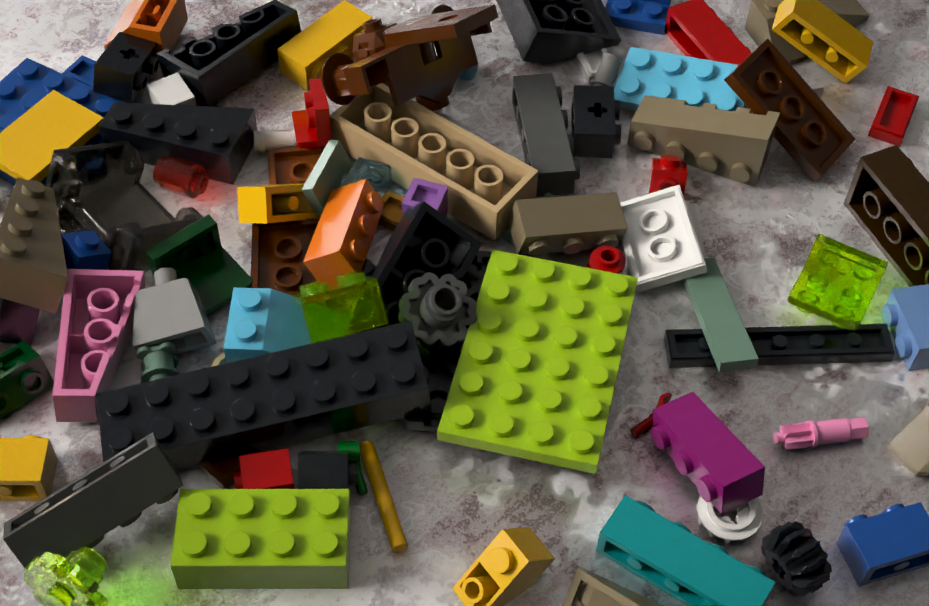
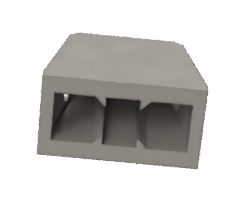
M173 268L156 270L154 272L155 286L141 289L135 295L133 347L138 350L142 346L152 347L163 342H171L175 345L176 351L174 355L216 344L215 336L201 298L189 279H177L176 270Z

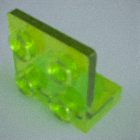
M353 271L336 276L337 283L327 285L326 282L316 281L299 286L300 293L292 295L294 303L301 306L310 344L388 324L377 278L365 276L364 272L358 273V271Z

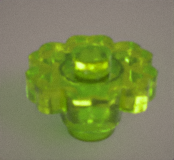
M82 546L77 551H71L65 558L58 554L44 552L41 557L36 556L23 570L25 575L24 582L34 590V598L43 606H106L108 603L107 599L97 591L99 584L104 580L103 573L107 570V564L99 553L89 547Z

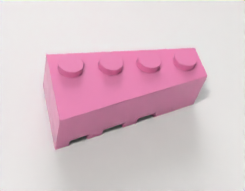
M67 269L68 280L64 289L52 394L56 422H98L96 393L111 389L133 333L135 295L139 290L145 289V271Z

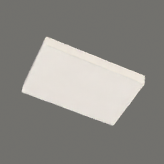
M680 185L620 203L628 227L622 238V243L631 275L638 277L637 293L707 272Z

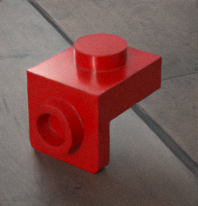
M661 155L660 159L652 158L649 194L680 185L684 197L688 175L687 163L681 161L680 157L673 155Z

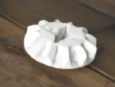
M701 496L698 499L696 510L699 516V525H704L710 537L717 536L722 538L726 544L737 540L744 543L748 537L753 534L756 535L761 526L763 509L758 498L730 510L738 512L735 517V523L728 516H719L721 513L711 502H706Z

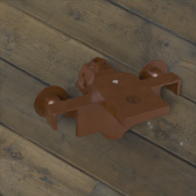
M493 4L454 11L447 5H439L429 15L420 16L399 24H382L381 18L362 23L363 30L353 37L355 62L343 53H335L329 56L321 70L322 88L332 102L339 105H347L356 95L372 93L371 87L383 83L389 87L394 106L401 105L414 98L415 102L431 111L444 108L450 104L448 96L451 94L459 74L478 64L471 36L492 32L490 22L499 18L496 6Z

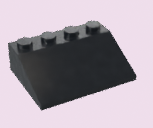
M496 0L523 61L552 64L574 58L578 53L588 54L603 48L617 46L621 42V38L601 0Z

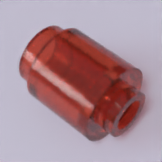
M176 156L161 157L153 171V180L162 189L192 199L204 193L209 181L203 165Z

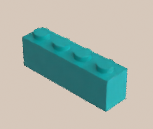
M626 495L599 533L596 552L686 606H764L776 583L769 579L761 569L752 565H745L730 556L723 547L714 543H707L692 534L685 525L669 521L657 514L647 503L635 501Z

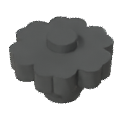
M427 272L422 277L413 279L408 287V293H405L399 300L400 311L398 319L401 323L412 321L416 341L423 348H430L436 343L441 349L448 350L453 345L460 344L466 338L469 325L474 324L477 319L475 312L477 304L473 298L465 296L467 285L457 280L452 274H445L439 279L434 273Z

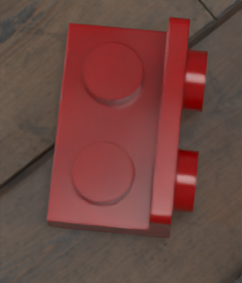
M321 78L309 79L310 92H304L305 110L292 112L296 143L299 149L318 150L326 146L328 141L331 140L329 106L326 94L322 88Z

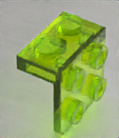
M818 234L805 266L791 289L787 301L796 306L800 311L813 313L825 318L837 327L857 330L889 262Z

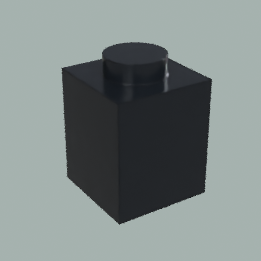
M350 450L301 451L298 454V489H349L350 491V485L358 484L357 460H350Z

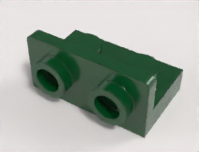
M25 341L0 354V420L49 391L54 385V380L41 356Z

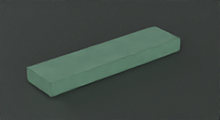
M705 258L707 272L682 279V282L718 371L720 373L757 368L759 358L715 258Z

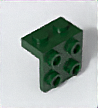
M209 214L196 222L190 223L181 231L165 240L159 241L153 247L146 250L153 278L154 272L161 268L175 269L177 279L188 278L198 292L207 316L231 302L233 287L250 288L252 284V278L222 247L217 223Z

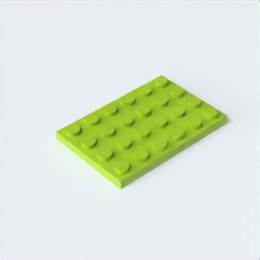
M492 249L476 302L475 312L477 319L474 324L469 325L437 430V440L596 474L638 277Z

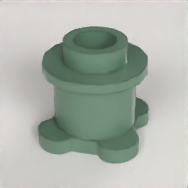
M163 342L157 346H142L138 348L137 358L142 360L141 369L144 371L141 375V383L180 374L175 369L179 365V357L174 355L176 350L173 343Z

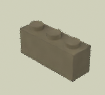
M617 192L520 199L515 201L507 218L516 254H530L534 257H541L548 253L556 252L574 254L582 250L596 249L601 246L617 247L628 230Z

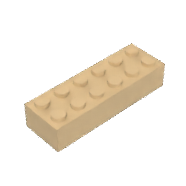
M383 83L371 87L372 93L356 95L349 104L340 106L330 115L331 140H340L348 155L407 190L413 178L448 186V214L494 241L509 227L507 218L515 201L536 198L539 172L537 169L411 99L401 105L394 106L389 87Z

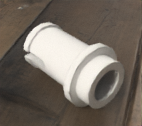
M260 127V131H254V151H261V154H265V151L269 149L296 147L294 129L264 131V127Z

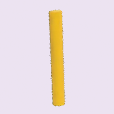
M365 441L359 445L360 455L392 552L400 553L408 548V544L374 443L372 441Z

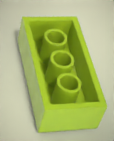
M180 489L170 565L178 589H348L351 537L349 489Z

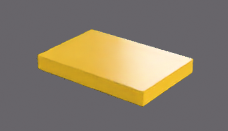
M55 90L51 91L0 132V170L15 179L18 177L24 180L41 182L100 132L99 125L103 117Z

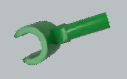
M338 441L337 451L350 450V460H357L358 484L356 489L358 495L367 494L368 490L361 470L359 444L356 441Z

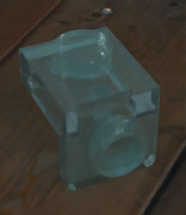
M358 157L350 173L344 174L340 187L367 179L375 191L385 194L388 190H391L392 167L388 164Z

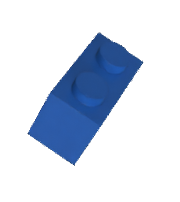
M921 502L906 507L903 504H896L885 509L881 514L867 517L864 514L858 515L844 524V529L836 545L858 586H864L929 566V516Z

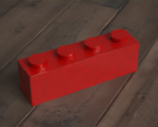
M690 0L668 8L664 32L685 56L739 65L751 54L750 49L736 37L731 28L726 26L704 0Z

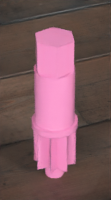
M865 417L816 422L808 420L803 423L780 425V431L773 434V440L775 444H782V449L786 450L805 447L814 448L822 444L867 438L869 426Z

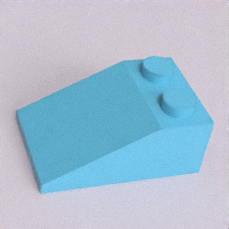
M233 287L223 348L226 363L348 335L349 314L274 289Z

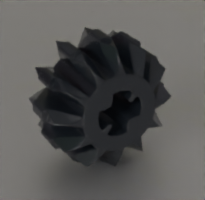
M795 521L793 523L788 522L783 526L779 525L762 538L761 552L766 558L765 564L771 569L772 576L777 578L781 587L787 589L793 596L800 595L803 597L808 593L812 594L830 580L832 569L827 561L828 554L823 551L820 541L813 537L811 530L804 528L801 523Z

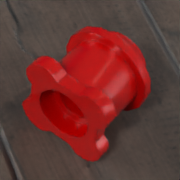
M601 246L592 251L586 268L620 274L625 268L626 258L615 247Z

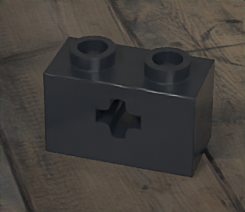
M119 31L94 64L93 92L132 103L139 92H144L150 75L154 76L157 73L159 67V60L156 56L157 42Z
M574 85L571 105V134L574 140L573 157L612 158L614 145H620L621 125L615 124V121H619L620 101L614 100V87Z

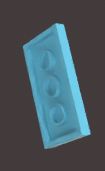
M630 47L614 87V100L620 101V108L637 111L644 95L686 100L689 106L697 107L702 106L704 103L717 104V109L736 111L737 107L747 108L745 103L724 81L738 65Z

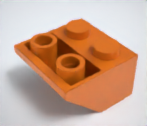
M185 0L131 1L118 20L104 48L108 47L120 31L157 42L156 53L166 48L171 53L188 21Z

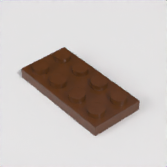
M768 38L724 79L745 105L751 109L753 114L766 115L768 111L780 112L774 138L813 182L821 178L855 140L853 135Z

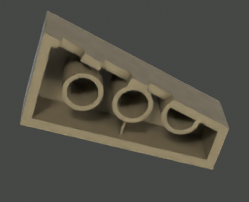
M644 95L631 120L627 145L659 156H677L689 166L755 187L767 161L780 112L768 111L766 115L752 114L749 108L737 107L736 111L717 109V104L704 103L702 106L697 107L689 106L686 100Z
M17 177L0 224V298L57 313L68 280L54 188L44 186L36 180H24Z

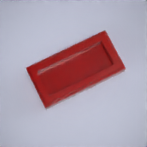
M887 86L868 136L900 147L919 96Z

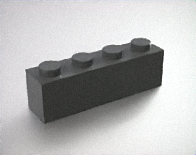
M553 73L513 76L512 104L524 161L539 171L536 197H542L548 192L553 195L573 194L574 182L580 179L579 160L573 159L572 156L574 153L573 135L566 132L568 129L567 111L561 110L560 107L562 106L561 87L555 86Z
M152 432L5 522L3 540L32 579L42 573H53L66 563L69 556L81 549L83 551L92 549L104 539L106 533L117 526L126 527L135 522L141 516L142 511L154 503L163 504L172 499L178 493V489L183 486L180 473Z

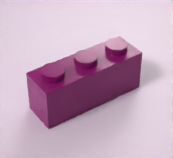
M690 392L653 409V428L650 431L653 442L660 450L664 449L673 459L677 470L682 475H687L697 486L700 496L706 502H711L721 514L763 495L765 466L694 392Z

